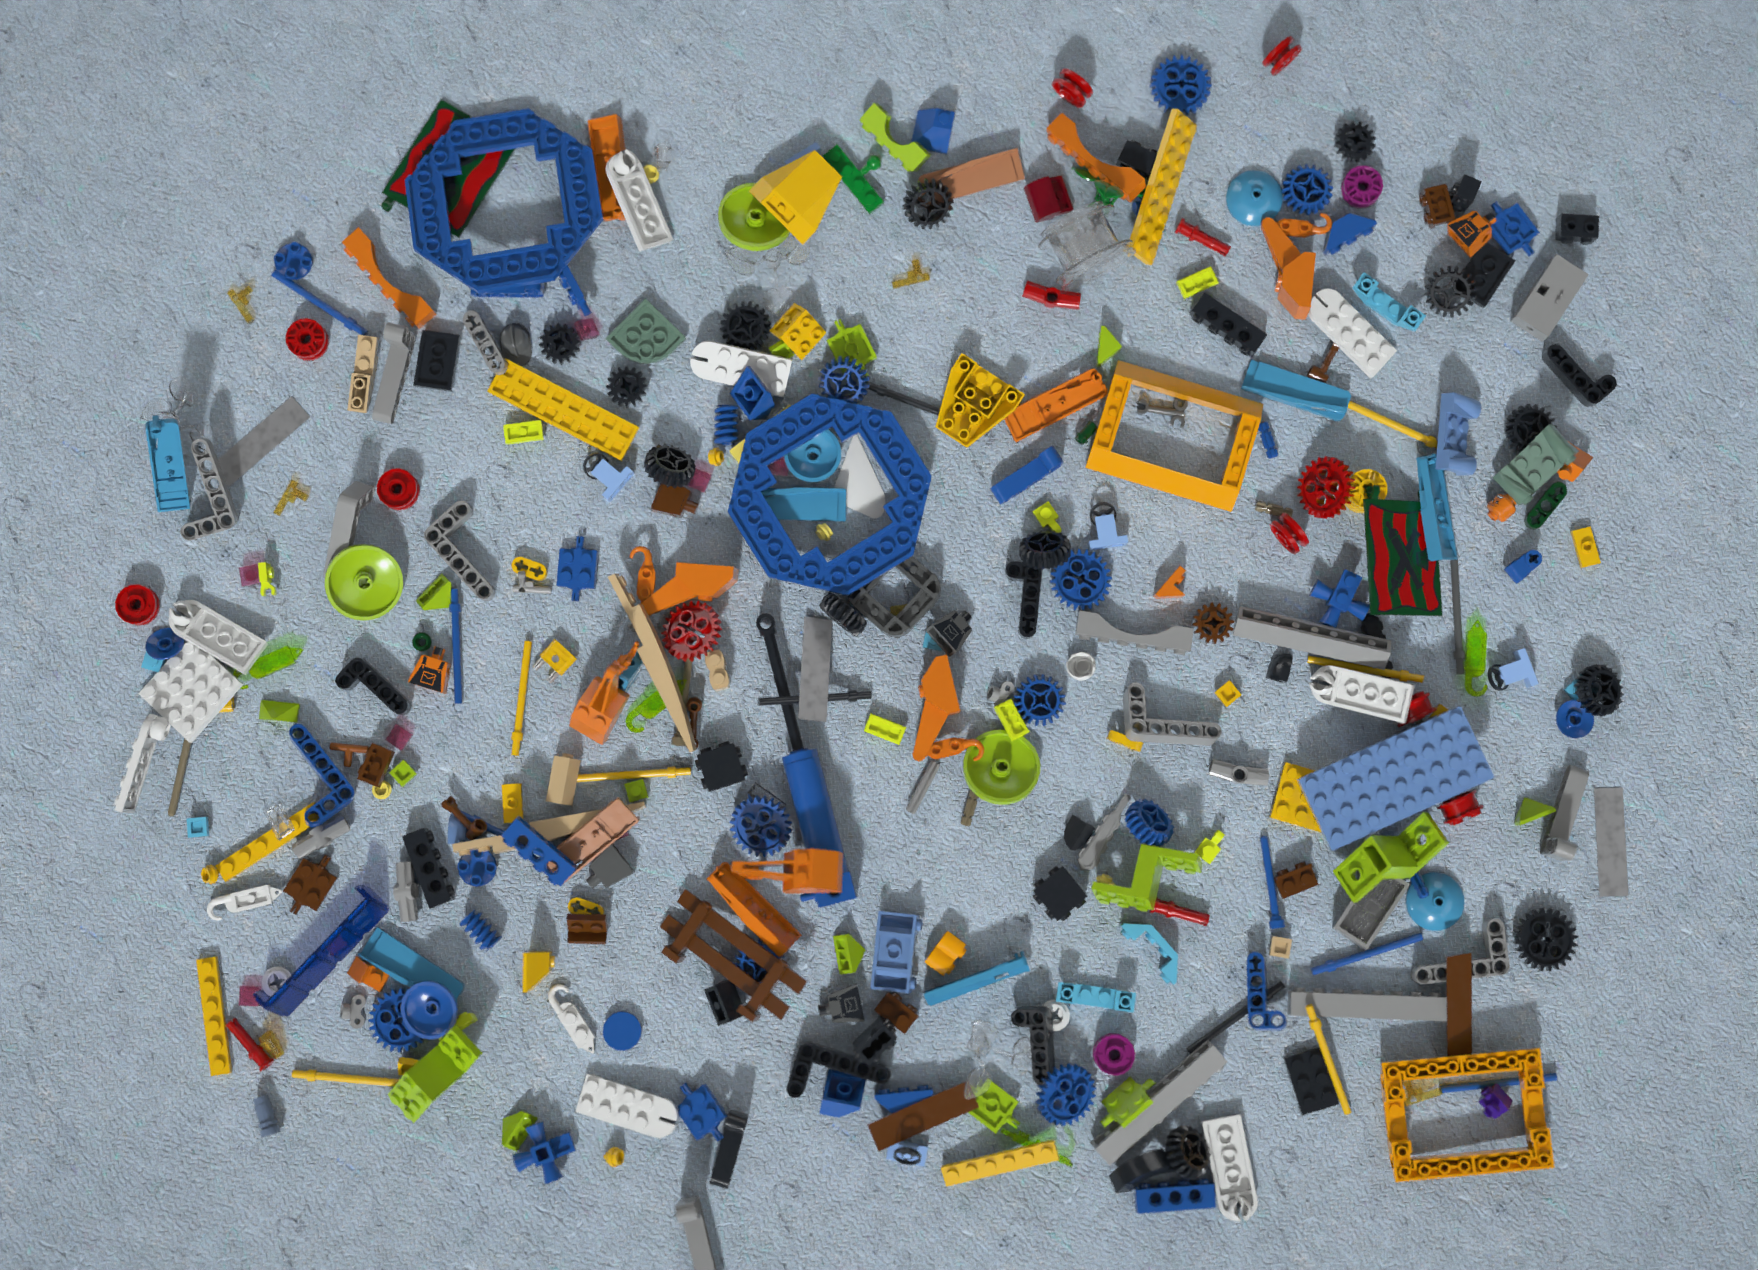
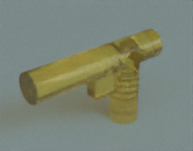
M919 259L912 261L914 270L907 272L908 278L892 282L893 289L930 280L928 273L922 274ZM920 275L923 279L917 280V276Z
M249 285L242 289L241 292L239 291V293H236L234 289L227 292L248 324L254 321L245 307L249 304L246 298L247 294L249 295V293L253 292Z
M291 480L273 513L280 516L288 501L294 503L297 497L307 501L309 495L296 489L298 483Z
M1411 1080L1403 1082L1408 1094V1098L1404 1101L1405 1107L1443 1095L1441 1087L1423 1092L1421 1087L1413 1089ZM1411 1096H1414L1417 1100L1411 1102Z

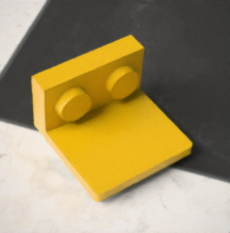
M796 303L770 329V332L782 340L801 360L806 357L826 334V331L810 313Z

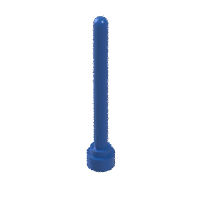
M1261 836L1260 842L1272 914L1269 927L1270 929L1285 927V921L1279 915L1267 836Z

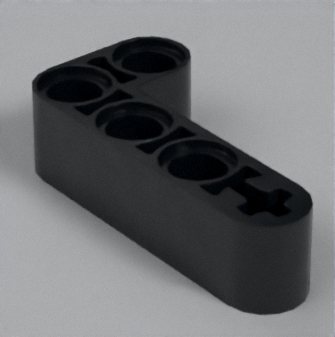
M1551 345L1542 353L1544 363L1585 407L1596 405L1616 388L1617 380L1612 375H1604L1596 382H1593L1560 345ZM1563 365L1569 368V373L1563 370ZM1576 379L1582 382V387L1576 385ZM1602 381H1606L1608 383V389L1603 387ZM1588 393H1591V394L1594 395V397H1595V400H1594V401H1591V400L1588 398Z
M1012 561L1006 566V577L1012 581L1023 582L1018 634L1023 639H1030L1035 634L1037 627L1042 570L1040 568L1036 569L1038 576L1032 578L1028 575V570L1033 567L1029 568L1023 562ZM1015 566L1018 568L1019 574L1013 576L1009 573L1008 569ZM1028 587L1034 588L1036 595L1033 597L1028 596L1026 589ZM1031 606L1034 609V614L1031 616L1026 615L1024 608ZM1034 620V622H1029V629H1032V631L1028 635L1025 634L1022 628H1025L1026 621Z
M352 659L336 676V685L344 690H352L361 681L396 714L406 715L411 710V702L364 659ZM362 662L363 669L357 672L355 667L357 663ZM372 675L377 677V682L374 685H371L369 682ZM348 676L350 678V683L347 686H344L342 684V680L344 677ZM386 688L391 690V695L388 698L383 696V691ZM395 699L403 703V710L399 709V705L396 702H393Z
M1021 1006L1012 1012L1011 1022L1017 1027L1030 1028L1032 1077L1037 1085H1043L1042 1078L1047 1079V1072L1054 1073L1053 1067H1055L1052 1013L1046 1006ZM1019 1012L1024 1014L1025 1020L1020 1018ZM1038 1013L1042 1014L1043 1021L1038 1018ZM1039 1032L1044 1035V1040L1039 1037ZM1040 1051L1045 1054L1046 1059L1040 1056Z
M729 1110L724 1126V1137L721 1139L709 1184L726 1189L729 1188L749 1114Z

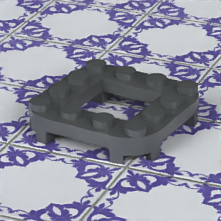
M913 556L895 568L921 590L897 616L892 615L869 594L888 572L848 596L853 607L889 637L900 638L908 634L935 605L941 594V586L937 576L931 573Z

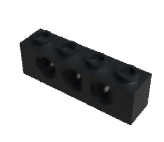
M1205 292L1190 313L1194 322L1204 324L1208 327L1209 332L1214 335L1219 334L1227 344L1231 346L1234 344L1245 356L1250 355L1252 357L1268 335ZM1207 313H1215L1216 319L1208 318ZM1224 322L1230 323L1231 326H1232V329H1231V330H1226V329L1223 327V323H1224ZM1239 333H1245L1248 339L1245 341L1241 340Z
M421 828L402 836L429 909L455 900L453 897L455 890L452 884H448L446 878L448 877V872L445 866L442 867L439 860L442 857L439 849L434 847L433 841H435L432 831H428V828ZM422 844H425L428 849L424 855L419 852V847ZM429 862L434 864V870L431 873L426 870V865ZM435 880H438L441 883V888L439 891H436L433 888V882Z

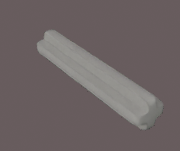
M933 760L930 762L906 808L908 812L916 813L940 767L939 763Z

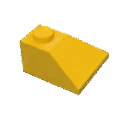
M528 951L523 953V993L532 991L552 971V967H555V956H552V951Z

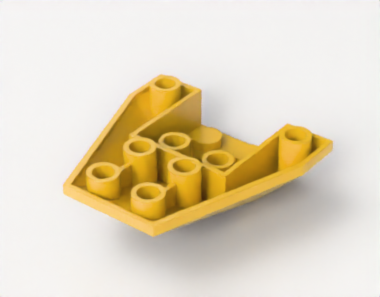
M814 150L762 177L749 192L803 245L816 232L842 176Z
M961 353L951 368L935 427L968 448L1013 413L1025 394L1012 385H1008L979 366L977 362Z

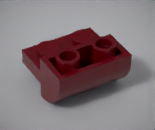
M1062 175L1051 178L1046 176L1024 187L1036 223L1074 211Z

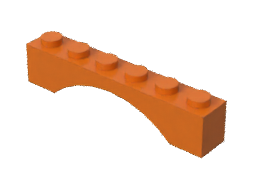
M1062 112L1046 128L1047 138L1052 144L1059 145L1067 156L1071 155L1074 157L1076 163L1081 167L1085 166L1093 177H1099L1101 180L1120 188L1124 192V196L1120 197L1122 200L1126 199L1131 203L1146 187L1145 178L1131 167L1109 165L1093 157L1082 145L1077 134L1076 124Z
M359 227L342 241L345 245L343 250L350 258L354 256L358 260L356 265L363 272L367 270L370 273L368 278L375 286L379 283L383 288L380 290L387 299L391 297L395 301L392 305L399 313L404 311L407 315L405 319L412 327L416 325L420 329L437 315L421 296L402 292L386 281L377 264L375 245Z

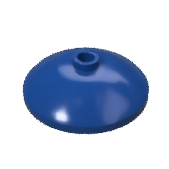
M422 981L413 985L404 994L401 1002V1015L405 1025L412 1033L424 1039H437L446 1035L455 1026L458 1018V1005L454 995L447 987L434 981ZM432 1004H435L437 1006V1009H434L432 1007Z

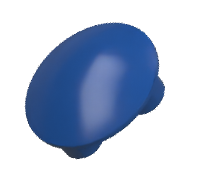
M292 242L278 250L274 255V264L277 272L282 277L289 280H298L310 272L313 258L305 246L298 242Z
M477 849L472 850L469 855L461 856L457 868L461 879L471 886H483L494 878L497 871V862L491 852H478Z

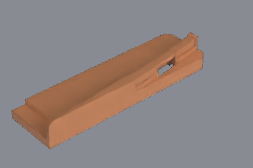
M1018 148L927 173L921 175L918 180L921 183H924L925 178L928 179L929 183L932 178L936 180V183L942 181L943 186L947 185L948 191L952 193L950 198L956 199L1025 179ZM934 192L935 200L942 203V196Z
M619 797L611 801L556 847L575 864L583 862L578 865L577 869L565 882L639 822L640 817L636 816ZM549 861L548 865L551 869H558L557 862Z

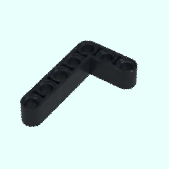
M806 1041L798 1049L786 1090L790 1097H800L805 1091L813 1063L878 1084L887 1083L891 1077V1071L886 1065L877 1062L874 1064L872 1062L868 1066L869 1071L862 1074L858 1070L861 1062L855 1055ZM806 1045L811 1046L813 1049V1053L810 1056L804 1055L802 1051ZM824 1051L829 1052L832 1056L828 1062L821 1059V1054ZM843 1057L850 1060V1066L847 1068H843L839 1063ZM800 1064L805 1065L807 1068V1072L804 1075L797 1072V1066ZM880 1069H884L888 1074L884 1080L877 1077V1071ZM794 1083L799 1084L801 1092L793 1093L791 1085Z

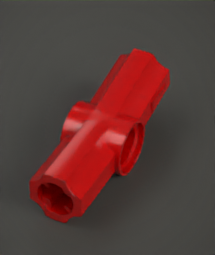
M1027 280L1022 297L1042 303L1048 308L1059 307L1079 310L1081 293L1058 290L1055 287L1049 288ZM1047 295H1055L1056 300L1049 301L1047 299Z

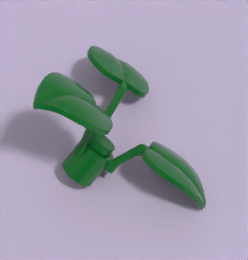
M1085 166L1072 167V170L1083 179L1095 181L1094 184L1097 190L1094 199L1096 201L1092 208V213L1105 217L1109 207H1113L1115 201L1124 196V192L1117 186L1111 185L1099 177H1093ZM1146 188L1138 195L1139 197L1144 196Z

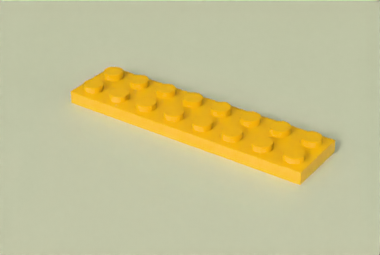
M1179 109L1171 110L1126 249L1146 265H1152L1156 257L1159 242L1162 238L1190 146L1196 133L1197 125Z
M505 358L508 369L502 375H495L487 390L488 393L623 461L640 429L638 426Z

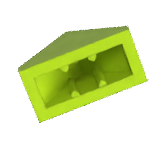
M1101 326L1099 330L1096 367H1101L1122 348L1121 344L1105 326Z

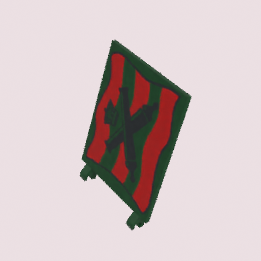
M440 100L383 189L382 194L387 196L381 204L384 211L390 212L395 201L408 208L405 188L407 176L416 170L417 164L425 155L431 152L434 148L433 145L442 135L446 134L453 121L473 117L444 100ZM515 149L461 157L462 174L444 177L451 237L454 235L460 238Z
M1378 485L1366 487L1365 491L1369 499H1363L1370 615L1442 616L1439 560L1430 561L1428 559L1420 502L1378 499L1380 487Z

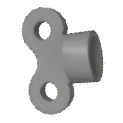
M1005 681L1001 684L1000 688L993 685L990 686L987 692V700L995 702L994 707L1007 701L1008 696L1014 692L1013 683ZM1006 686H1009L1008 691L1005 690Z
M360 994L354 995L351 998L350 1004H341L340 1018L350 1019V1025L355 1029L361 1028L365 1022L364 1017L361 1015V1009L366 1003L364 996ZM360 999L361 1003L357 1005L355 1001ZM358 1018L360 1020L359 1024L354 1023L355 1019Z

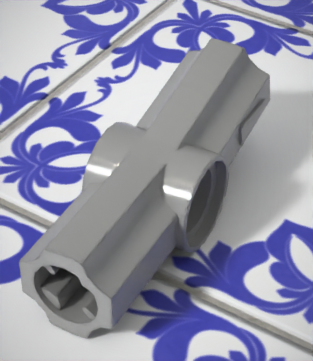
M1212 759L1208 775L1236 784L1268 785L1269 769L1237 766L1216 759ZM1237 769L1243 772L1241 780H1237L1234 777V772Z
M342 815L326 825L317 826L309 831L307 836L291 844L292 850L299 859H302L315 850L327 847L333 843V840L351 831L350 826Z
M412 862L396 863L397 884L393 888V896L399 904L401 922L418 920L416 899L419 895V889L414 879V867Z

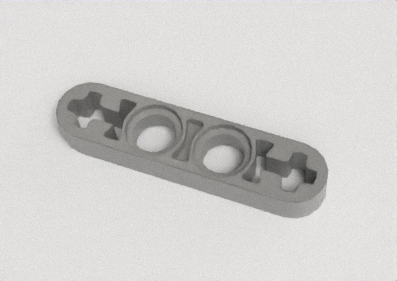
M475 311L466 312L463 316V323L487 366L496 375L504 374L508 369V364L482 317ZM471 317L475 318L474 321L478 325L477 327L471 323ZM485 331V337L478 340V332ZM489 346H493V353L490 355H486V348ZM493 359H496L500 363L499 369L496 368L497 366Z

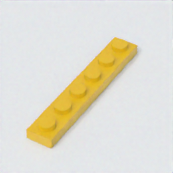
M315 802L309 804L215 865L223 880L228 882L310 829L311 827L305 823L304 814ZM315 813L308 816V820L311 822L319 819V816Z
M218 957L197 959L196 964L211 1076L232 1073Z
M1052 1139L942 1165L941 1171L947 1187L1058 1161L1060 1157L1055 1140Z

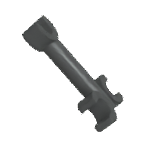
M1141 399L1138 401V404L1144 405L1145 409L1137 410L1136 413L1144 415L1146 412L1174 416L1170 420V426L1174 425L1175 420H1179L1181 422L1180 428H1183L1185 425V419L1183 418L1184 410L1188 407V401L1184 402L1183 407H1179L1177 405L1178 399H1175L1173 402L1174 409L1149 405L1146 400Z

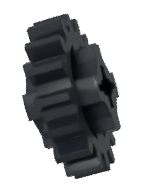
M1351 121L1350 126L1345 123L1343 129L1339 128L1337 131L1339 135H1336L1334 140L1338 141L1334 144V147H1339L1336 153H1342L1341 159L1343 160L1347 157L1349 163L1353 159L1358 163L1360 158L1365 161L1367 155L1370 156L1373 153L1371 149H1374L1376 144L1372 143L1376 140V137H1371L1374 131H1368V125L1362 127L1361 121L1357 125H1355L1354 121ZM1350 131H1354L1352 134H1347V135H1345L1346 133H1348V132H1350Z
M557 323L556 328L549 325L550 331L544 329L543 331L546 335L540 336L543 343H540L539 346L544 348L541 351L542 355H546L547 361L552 358L553 364L559 361L563 365L564 360L571 363L570 357L576 359L575 352H580L577 345H580L581 341L576 340L579 337L578 333H574L573 327L568 330L567 324L561 327ZM567 335L572 338V343L567 341ZM562 341L564 345H560L558 347L556 343H560ZM548 345L553 347V353L549 351Z
M625 366L624 371L619 367L617 374L613 371L611 372L613 378L607 379L611 384L606 385V388L611 390L607 393L608 396H614L612 398L613 403L618 401L619 407L624 403L626 408H629L631 403L635 407L637 400L641 403L643 402L641 396L647 395L643 390L648 389V386L643 384L647 380L645 377L641 378V371L636 373L635 367L630 371L628 366ZM626 375H630V376H633V377H635V378L630 379V378H627ZM620 378L618 385L615 386L617 380ZM624 380H625L626 383H628V385H629L630 394H629L628 391H626V389H625ZM639 388L638 393L634 395L636 389ZM624 395L627 396L628 399H623L619 396Z

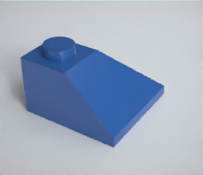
M939 108L918 110L911 143L919 142L927 151L947 155L955 112Z
M747 366L730 392V395L749 420L767 419L775 406L773 398L751 366Z
M829 1069L819 1114L840 1118L861 1109L866 1079Z

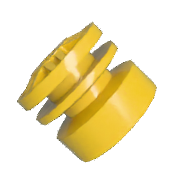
M1362 469L1350 477L1355 479L1351 483V486H1354L1355 489L1350 491V493L1354 494V497L1348 498L1351 504L1345 503L1349 510L1356 513H1364L1363 499H1369L1366 493H1364V487L1378 485L1380 487L1378 499L1385 500L1388 493L1387 483L1379 472L1372 469Z

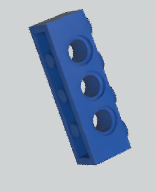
M520 816L501 835L504 838L503 842L507 846L516 848L521 858L530 860L533 863V868L539 873L544 872L548 876L547 879L555 886L558 884L561 887L578 867ZM519 836H526L528 844L520 843ZM535 848H540L543 851L542 857L535 856ZM549 861L557 862L558 869H551L548 865Z
M1207 1178L1197 1179V1182L1189 1183V1180H1179L1177 1184L1162 1181L1154 1186H1150V1183H1140L1134 1189L1135 1211L1137 1214L1216 1208L1214 1183ZM1193 1189L1199 1191V1195L1195 1199L1189 1197V1193ZM1178 1191V1199L1171 1200L1170 1193ZM1154 1192L1160 1194V1198L1156 1202L1150 1201V1195Z

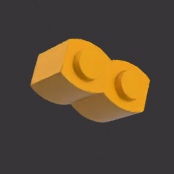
M947 930L924 962L942 976L945 973L949 975L956 966L953 962L957 957L961 959L967 951L964 948L966 943Z

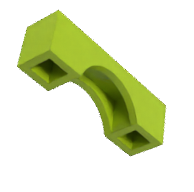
M873 103L859 119L862 123L861 127L869 134L872 132L876 136L875 140L881 146L885 145L889 149L888 153L893 158H899L903 162L901 165L908 172H918L932 155L919 142H912L907 145L897 143L891 136L889 128L892 116L878 103Z

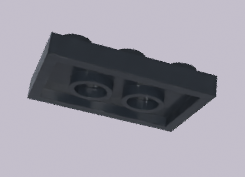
M1486 242L1472 256L1464 268L1466 269L1464 276L1469 273L1472 275L1468 281L1475 280V284L1471 285V287H1477V291L1471 292V294L1476 295V299L1470 298L1469 300L1484 309L1516 260ZM1458 278L1456 280V287L1467 292L1466 285Z
M422 330L413 383L415 387L452 392L461 339L460 335Z
M1320 1047L1283 1058L1302 1116L1340 1104Z

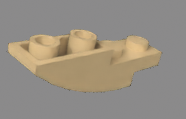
M358 335L347 411L368 412L377 371L379 337Z

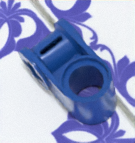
M1530 550L1504 568V571L1517 584L1541 564L1542 555L1537 550ZM1533 556V562L1530 563L1528 560Z

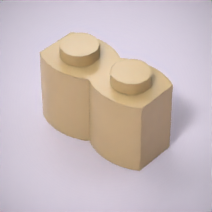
M719 649L707 652L708 656H705V663L710 671L709 680L712 688L716 692L729 689L730 677L725 670L726 660L723 653Z

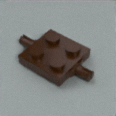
M324 854L319 864L303 858L283 892L295 900L294 905L289 910L291 913L293 912V914L297 915L302 905L318 911L338 878L326 868L332 859L330 856L328 857V855Z

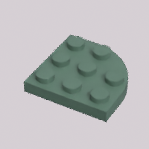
M645 299L605 339L625 358L633 362L649 364L659 362L670 356L686 340V337Z

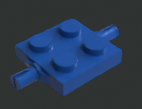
M1497 201L1493 203L1490 207L1497 215L1495 216L1496 222L1491 225L1492 236L1506 255H1510L1515 250L1521 248L1528 257L1533 255L1535 251L1528 243L1540 232L1519 204L1516 203L1512 207L1503 210Z
M567 265L559 275V282L563 289L567 288L568 299L571 305H576L577 309H581L584 316H587L592 312Z
M576 536V547L559 549L556 586L572 589L571 601L579 602L580 590L596 589L599 551L583 548L585 538L583 536Z
M684 1083L680 1086V1089L686 1097L677 1106L679 1116L696 1140H700L706 1134L712 1133L716 1141H720L724 1136L717 1127L727 1117V1113L706 1084H702L696 1091L692 1092L687 1083Z

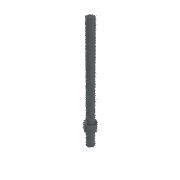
M1450 560L1455 638L1453 656L1456 659V674L1461 675L1464 674V659L1466 658L1462 640L1458 560Z

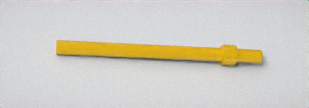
M1349 401V409L1425 443L1427 447L1437 449L1438 441L1436 437L1424 435Z
M524 641L514 732L511 735V740H513L511 755L519 756L520 741H523L522 724L532 646L531 641Z
M1310 655L1307 658V663L1337 666L1362 673L1397 678L1403 682L1408 680L1423 683L1424 675L1409 673L1407 670H1382L1361 664Z
M670 766L667 769L578 774L577 782L665 776L676 778V776L691 775V767L676 768L675 766Z
M1313 1004L1306 1005L1305 1008L1310 1019L1308 1021L1310 1028L1314 1030L1342 1110L1345 1115L1350 1114L1352 1111L1323 1035L1320 1018H1317Z
M313 1069L308 1071H292V1078H302L314 1082L316 1080L394 1087L400 1080L317 1072V1070Z

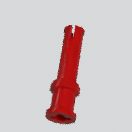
M1183 217L1174 232L1189 238V241L1195 240L1226 257L1231 248L1230 245L1201 231L1198 225L1194 226L1186 222Z
M1156 897L1154 910H1149L1150 913H1160L1167 918L1173 916L1207 926L1210 914L1175 905L1171 900L1167 902L1158 899V897Z
M237 1018L229 1021L226 1027L249 1053L248 1058L253 1059L258 1065L260 1072L267 1069L275 1060L273 1058L270 1059L265 1053L263 1046L257 1045L238 1022Z

